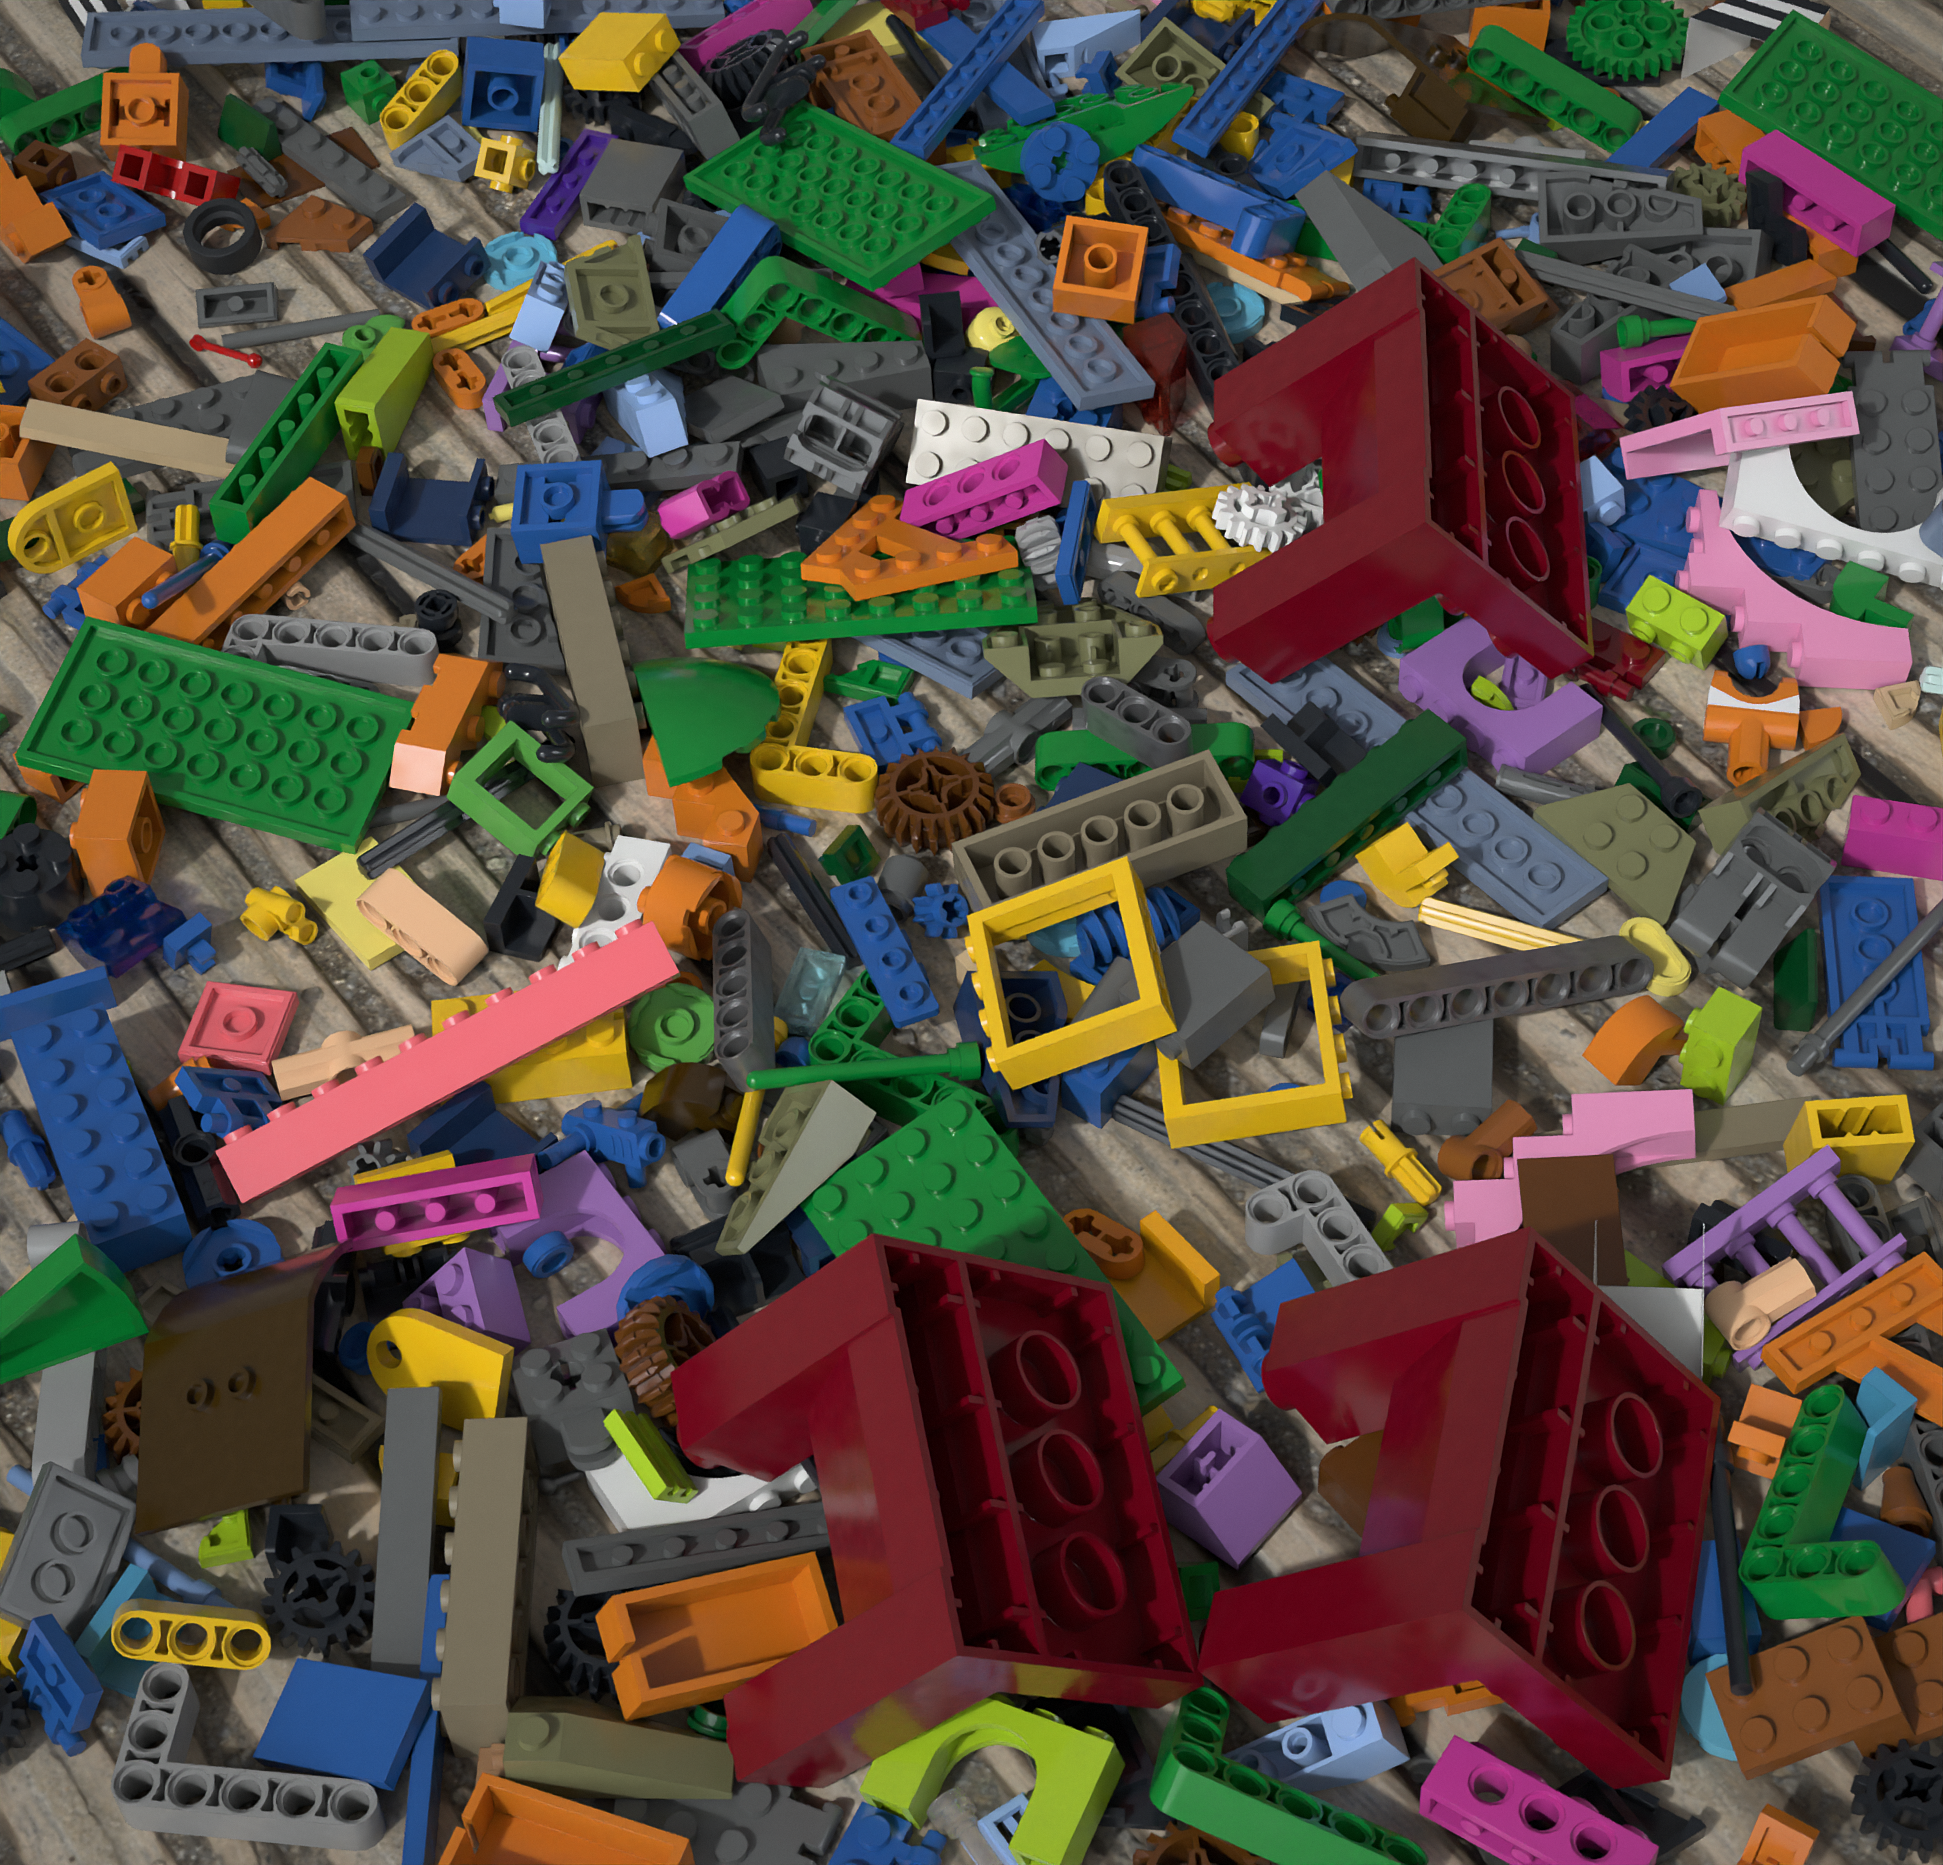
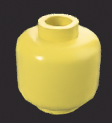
M994 306L985 308L976 315L964 334L965 346L989 350L990 353L996 346L1020 334L999 307Z

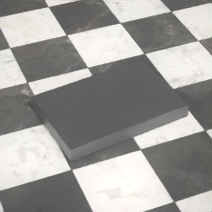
M726 374L685 396L684 407L686 411L687 433L711 444L722 443L783 410L782 408L785 406L780 394Z
M50 1461L43 1464L0 1570V1618L28 1631L32 1618L52 1614L63 1631L72 1638L75 1644L107 1598L135 1525L136 1502Z

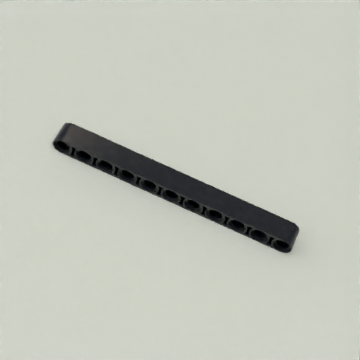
M1123 159L1110 162L1104 169V204L1110 216L1115 219L1116 223L1148 227V247L1174 243L1179 248L1135 163ZM1181 252L1176 288L1164 289L1161 292V298L1169 296L1174 298L1176 308L1173 313L1162 314L1161 318L1214 421V381L1240 364ZM1245 462L1237 467L1245 483L1250 482L1256 489L1261 485L1265 488L1266 492H1269V486Z

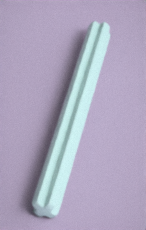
M559 42L555 45L547 43L544 47L545 73L540 105L537 151L538 171L543 175L547 172L555 174L559 169L564 70L558 60V57L562 54L560 53Z

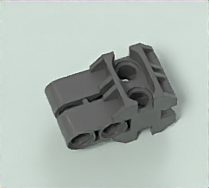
M828 375L825 377L824 382L820 381L809 398L802 412L804 416L798 429L792 434L783 458L859 497L863 489L869 486L880 464L893 450L905 424L901 421L903 413Z
M1759 807L1719 856L1716 864L1700 882L1692 897L1666 931V934L1700 959L1717 938L1720 937L1724 942L1708 965L1744 991L1765 965L1787 932L1815 898L1814 894L1832 874L1837 862Z

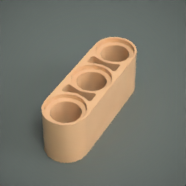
M388 868L355 901L359 911L370 923L438 978L451 986H457L488 954V948L478 934L396 869Z

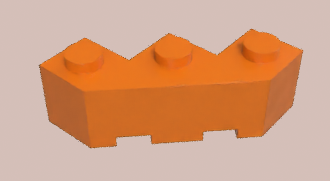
M0 152V240L16 257L26 264L65 245L72 235L53 201L42 205L26 175L16 179Z
M439 653L433 665V671L438 675L432 686L423 685L411 709L414 724L411 730L402 729L395 742L389 787L436 796L447 795L453 776L463 767V763L460 761L461 750L476 749L477 742H480L483 737L485 720L481 716L482 706L496 705L498 698H501V695L504 693L506 676L502 672L503 662L455 653Z
M652 734L642 758L648 795L672 799L677 835L702 839L703 846L731 855L735 876L739 881L751 883L764 850L759 812L723 765L720 770L707 776L669 787Z

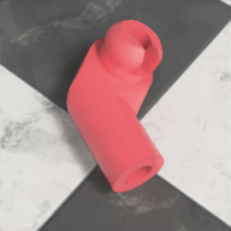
M1927 1567L1905 1603L1907 1625L1934 1615L1932 1595H1943L1942 1567Z

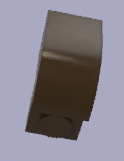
M695 1062L677 1063L665 1067L646 1082L637 1117L656 1122L657 1132L675 1142L695 1127L706 1132L715 1128L720 1133L723 1141L732 1146L744 1095L725 1085L727 1072L720 1068Z

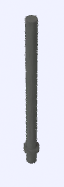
M1943 899L1814 1034H1807L1799 1042V1050L1786 1064L1787 1069L1793 1075L1800 1077L1814 1062H1822L1829 1054V1046L1943 927Z

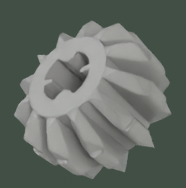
M1049 515L1026 521V524L1017 527L1015 533V540L1025 566H1031L1033 584L1041 592L1050 588L1052 590L1058 588L1055 570L1063 534L1058 523Z

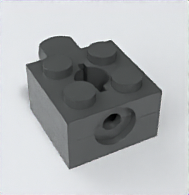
M606 1328L590 1333H582L574 1338L542 1348L531 1349L523 1354L513 1356L511 1376L523 1417H528L541 1468L570 1459L571 1463L578 1470L592 1471L609 1465L617 1457L618 1445L604 1426L603 1420L614 1408L621 1409L624 1414L627 1411L635 1413L630 1389L624 1373L619 1369L620 1363ZM567 1363L569 1373L563 1375L560 1365Z

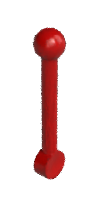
M195 334L189 341L190 346L198 352H201L203 349L247 362L248 366L253 369L261 367L263 363L262 357L257 353L248 355L206 342L198 334Z

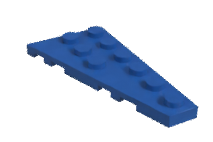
M1617 447L1601 463L1624 487L1625 515L1621 516L1612 525L1606 527L1612 533H1622L1632 543L1631 546L1635 541H1639L1687 559L1691 539H1694L1693 533H1687L1686 531L1688 507H1695L1699 489L1703 488L1675 474L1627 480L1622 451L1620 447ZM1718 496L1720 509H1722L1723 498ZM1730 530L1736 542L1759 569H1766L1775 576H1794V579L1804 581V579L1810 580L1812 577L1817 579L1818 571L1825 564L1832 565V560L1822 559L1816 553L1798 548H1782L1773 541L1754 536H1739L1733 530Z

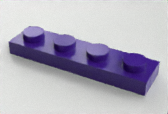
M584 129L560 162L558 171L550 176L519 220L521 232L533 236V233L540 234L547 239L556 241L581 206L579 194L612 138L619 139V136Z

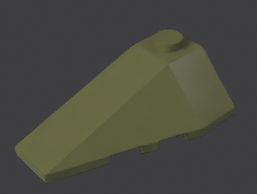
M1164 17L1115 72V75L1126 85L1144 84L1145 87H1158L1159 91H1161V85L1166 82L1193 85L1194 89L1192 96L1201 98L1226 64ZM1258 90L1242 111L1254 115L1260 125L1276 105Z
M1841 733L1724 793L1699 809L1698 812L1713 848L1719 855L1722 854L1745 823L1747 824L1759 807L1811 843L1813 840L1821 838L1826 830L1823 824L1832 810L1841 807L1859 779L1861 772L1845 733Z
M833 1080L786 1087L759 1136L758 1142L765 1146L762 1156L757 1162L753 1161L748 1164L745 1178L751 1182L749 1189L733 1203L715 1251L722 1256L747 1253L853 1156L854 1153L858 1152L865 1145L871 1133L869 1126L876 1112Z
M520 1696L509 1711L503 1753L506 1780L562 1798L733 1799L735 1766L733 1755L729 1750L727 1742L644 1717L625 1721L621 1710L578 1697Z

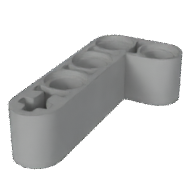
M1319 1170L1302 1171L1255 1192L1246 1202L1245 1240L1254 1252L1261 1255H1273L1303 1242L1332 1287L1360 1279L1356 1276H1370L1393 1269L1341 1191L1326 1173ZM1336 1238V1239H1342V1240H1341V1241H1336V1240H1332V1239Z

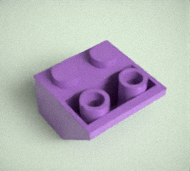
M464 1247L402 1302L403 1308H417L430 1312L515 1347L513 1356H517L532 1343L511 1261Z
M1220 1408L1156 1476L1166 1521L1236 1570L1240 1569L1302 1499L1301 1490L1264 1439Z

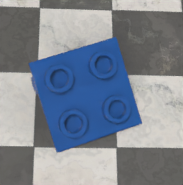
M1294 1258L1243 1292L1234 1290L1231 1286L1220 1289L1215 1295L1217 1300L1215 1304L1216 1310L1210 1314L1259 1394L1265 1390L1261 1378V1366L1265 1355L1270 1350L1280 1303L1315 1293L1314 1288Z

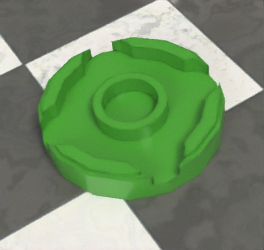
M678 982L666 984L665 988L653 990L642 996L632 1008L628 1021L631 1048L640 1062L657 1073L665 1067L677 1063L695 1062L708 1064L715 1055L714 1006L711 996L696 986Z

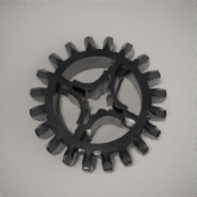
M777 29L761 30L757 34H750L733 45L727 46L723 51L716 53L714 58L708 60L706 65L702 66L699 76L719 98L724 108L735 107L740 103H744L772 51L787 37L782 30ZM795 51L787 57L778 73L796 65L798 58Z
M671 1581L576 1597L573 1591L558 1589L556 1596L558 1605L548 1607L546 1614L548 1625H545L543 1630V1638L547 1645L545 1650L548 1662L555 1666L557 1678L562 1683L569 1681L571 1690L577 1696L589 1689L591 1699L598 1703L605 1693H611L612 1700L619 1705L620 1702L612 1678V1673L620 1665L619 1661L608 1664V1660L589 1656V1654H597L607 1658L595 1616L614 1595L671 1583ZM581 1650H587V1651H588V1655L585 1654V1653H584L583 1651H581Z

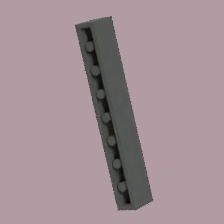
M1367 131L1357 136L1356 147L1359 151L1355 154L1353 176L1454 190L1465 184L1478 183L1490 188L1492 195L1537 201L1538 173L1582 171L1591 173V178L1613 183L1614 179L1626 181L1628 182L1627 186L1650 191L1653 188L1670 192L1673 191L1675 177L1674 170Z

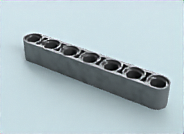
M1611 935L1360 979L1352 982L1345 988L1341 994L1339 1005L1343 1015L1366 1036L1372 1039H1384L1635 993L1647 986L1652 979L1654 964L1649 956L1619 935Z

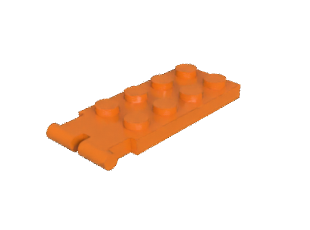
M1169 207L1168 211H1161L1176 241L1270 286L1284 289L1298 296L1302 301L1347 296L1350 292L1347 282L1338 281L1319 272V269L1306 264L1307 257L1299 253L1292 252L1265 259L1247 257L1230 248L1234 231L1180 208Z

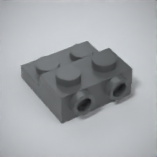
M660 198L655 213L648 211L643 225L642 234L650 237V239H645L642 246L647 271H691L729 217Z

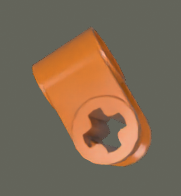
M86 266L73 274L72 283L80 299V310L94 340L132 327L126 305L120 293L116 292L107 272L99 266Z

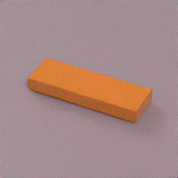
M1808 259L1724 288L1727 300L1723 303L1733 305L1738 310L1819 296L1834 291L1838 278L1813 260Z

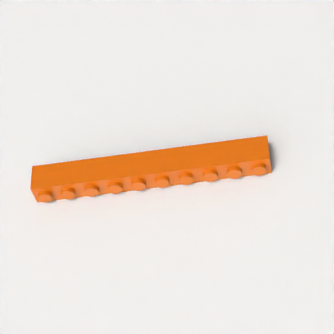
M309 477L144 631L221 651L229 629L236 619L247 614L265 613L356 526L347 496ZM16 752L13 754L25 783L62 805L85 784L19 766L15 757Z

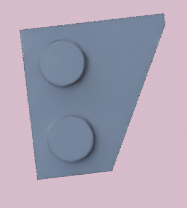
M447 115L390 152L389 155L393 164L398 168L463 182L475 173L481 144L453 118Z

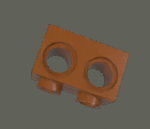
M88 338L27 381L33 399L94 412L128 387L120 356Z

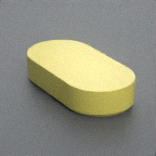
M1636 917L1627 920L1621 926L1619 936L1625 938L1649 956L1654 964L1652 979L1645 987L1650 992L1664 997L1676 996L1684 992L1689 985L1691 965L1672 938L1666 934L1664 927L1657 921L1646 917Z

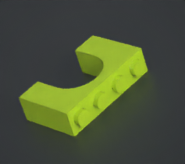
M995 1692L873 1760L859 1791L867 1804L912 1823V1827L921 1830L948 1773L958 1761L969 1753L988 1746L998 1745L1017 1748L1035 1760L1037 1776L1034 1791L1010 1841L1009 1850L1018 1865H1081L1122 1774L1125 1763L1114 1743V1739L1107 1733L1088 1726L1084 1727L1083 1731L1064 1725V1721L1057 1715L1043 1709L1036 1708L1033 1713L1016 1708L1010 1699Z

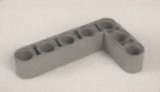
M247 614L233 622L221 649V652L275 666L288 665L372 683L422 687L424 684H433L438 675L433 671V665L439 655L436 637L429 630L421 628Z
M81 1220L30 1226L27 1233V1251L31 1269L33 1270L75 1233L91 1243L84 1222ZM108 1347L42 1370L32 1456L33 1486L36 1483L42 1465L50 1461L95 1482L94 1473L97 1466L98 1441L93 1442V1438H98L100 1434Z
M159 1662L152 1665L144 1673L139 1684L111 1779V1791L126 1823L132 1828L143 1831L350 1851L368 1850L382 1840L386 1832V1819L374 1788L367 1782L345 1778L186 1764V1756L200 1709V1701L188 1672L181 1664ZM179 1691L174 1697L162 1700L165 1695ZM165 1740L159 1747L147 1749L152 1743ZM144 1790H151L145 1797L132 1800L138 1793ZM197 1795H205L198 1803L186 1805L191 1798ZM259 1800L254 1807L248 1810H239L245 1803ZM307 1805L313 1806L303 1815H293L298 1808ZM362 1810L368 1811L358 1820H347L352 1813Z

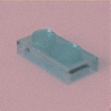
M800 947L774 1008V1016L786 1023L789 1033L812 1038L825 1021L846 970L845 956Z

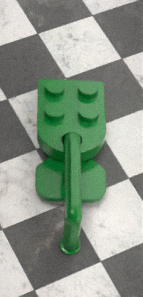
M1137 317L1134 320V324L1124 323L1115 325L1112 321L1107 323L1120 340L1125 343L1153 322V320ZM1021 335L996 346L989 353L992 366L1021 375V379L992 399L991 377L994 375V371L986 367L970 368L969 373L972 375L974 407L1019 413L1030 405L1040 380L1052 377Z

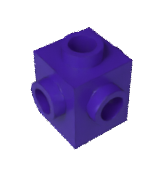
M1275 758L1257 760L1239 801L1260 812L1259 819L1274 827L1282 825L1297 813L1305 801L1316 798L1315 793L1320 782L1307 776L1309 771L1303 765L1294 761L1284 759L1282 763Z

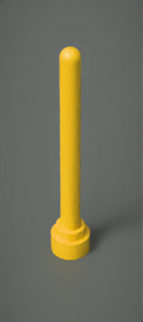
M774 1016L775 1053L779 1046L788 1038L789 1033L786 1023ZM766 1089L749 1093L745 1092L725 1175L726 1182L733 1187L740 1186L745 1180Z

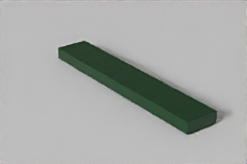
M713 309L495 395V397H492L495 409L510 427H514L737 338L735 327L718 309Z

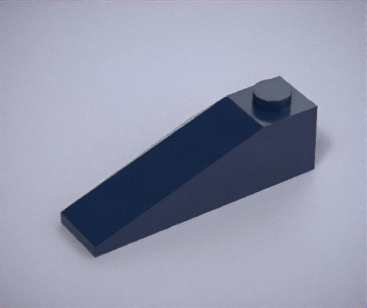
M967 971L953 1005V1010L962 1042L977 1041L981 1061L980 1079L1005 1127L1053 1128L1056 1118L1060 1077L1055 1075L1012 1090L1000 1071L993 1073L986 1055V1048L992 1046L991 1038L985 1034L979 1018V1010L985 1008L984 1002L978 997L971 974L977 971ZM999 971L1014 1045L1064 1027L1068 1007L1057 971Z

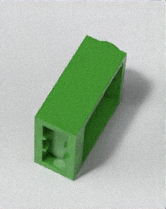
M510 720L453 776L446 798L517 856L521 854L537 858L542 853L545 857H548L560 838L561 833L569 825L573 828L578 827L591 811V807L587 803L594 787L563 762L544 763L539 761L536 751L541 744ZM512 757L566 800L537 830H534L483 788Z

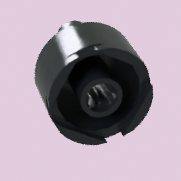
M33 823L17 826L12 834L0 840V921L12 930L29 933L32 932L30 927L46 925L51 930L71 920L83 905L84 882L70 843L57 832L39 829Z

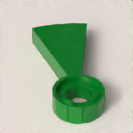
M73 1234L0 1297V1384L149 1332L141 1303L131 1283L110 1258L78 1234Z

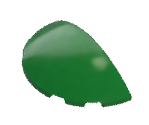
M1166 82L1161 85V91H1159L1158 87H1145L1144 84L1119 86L1114 89V97H1109L1107 93L1093 95L1089 92L1055 102L1056 114L1052 117L1024 127L1013 118L1007 120L1006 131L1002 128L988 130L979 137V146L973 147L974 156L977 162L1002 171L1024 174L1020 167V155L1024 143L1030 134L1037 129L1041 130L1043 127L1051 125V122L1064 121L1084 129L1091 139L1097 143L1100 150L1098 165H1101L1134 149L1137 144L1144 143L1161 130L1194 94L1193 85ZM1064 151L1060 157L1053 156L1051 163L1056 166L1055 173L1067 165L1066 153Z
M670 657L631 663L630 671H634L639 700L642 702L643 710L649 721L669 787L688 783L722 768V758L733 751L748 754L766 739L765 726L767 723L779 721L781 700L778 689L768 676L756 669L739 663L703 657Z

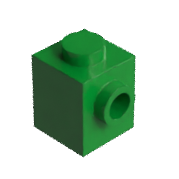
M371 59L340 73L346 104L368 125L380 120L381 112L397 94L395 80Z

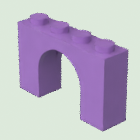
M1469 615L1400 659L1398 690L1409 702H1414L1424 711L1427 708L1462 734L1467 740V748L1477 752L1492 764L1497 772H1499L1503 763L1520 770L1543 775L1599 737L1603 705L1573 682H1569L1538 704L1521 710H1498L1485 706L1475 700L1468 693L1467 689L1472 686L1479 675L1486 677L1504 665L1506 657L1496 649L1487 629Z
M586 1150L539 1175L544 1198L540 1219L489 1227L488 1232L507 1260L511 1261L513 1268L523 1263V1255L534 1241L553 1231H562L568 1239L585 1236L596 1237L617 1246L624 1254L616 1270L602 1282L556 1307L562 1335L566 1340L582 1333H590L606 1328L613 1348H615L618 1343L615 1340L614 1333L619 1329L616 1305L622 1287L634 1271L649 1260L666 1255L667 1251L659 1234L653 1228L647 1231L641 1224V1216L633 1200L629 1196L621 1198L615 1190V1180L606 1165L603 1163L596 1165Z

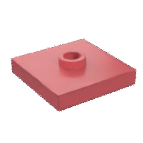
M207 981L178 1051L180 1063H185L192 1056L196 1060L206 1055L213 1067L217 1069L263 1072L264 1075H271L273 1072L271 1061L278 1059L300 1003L297 992Z

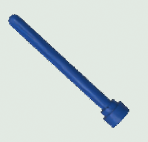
M217 539L208 543L202 548L199 560L144 593L141 598L143 606L147 609H153L197 582L228 554L234 546L231 543Z

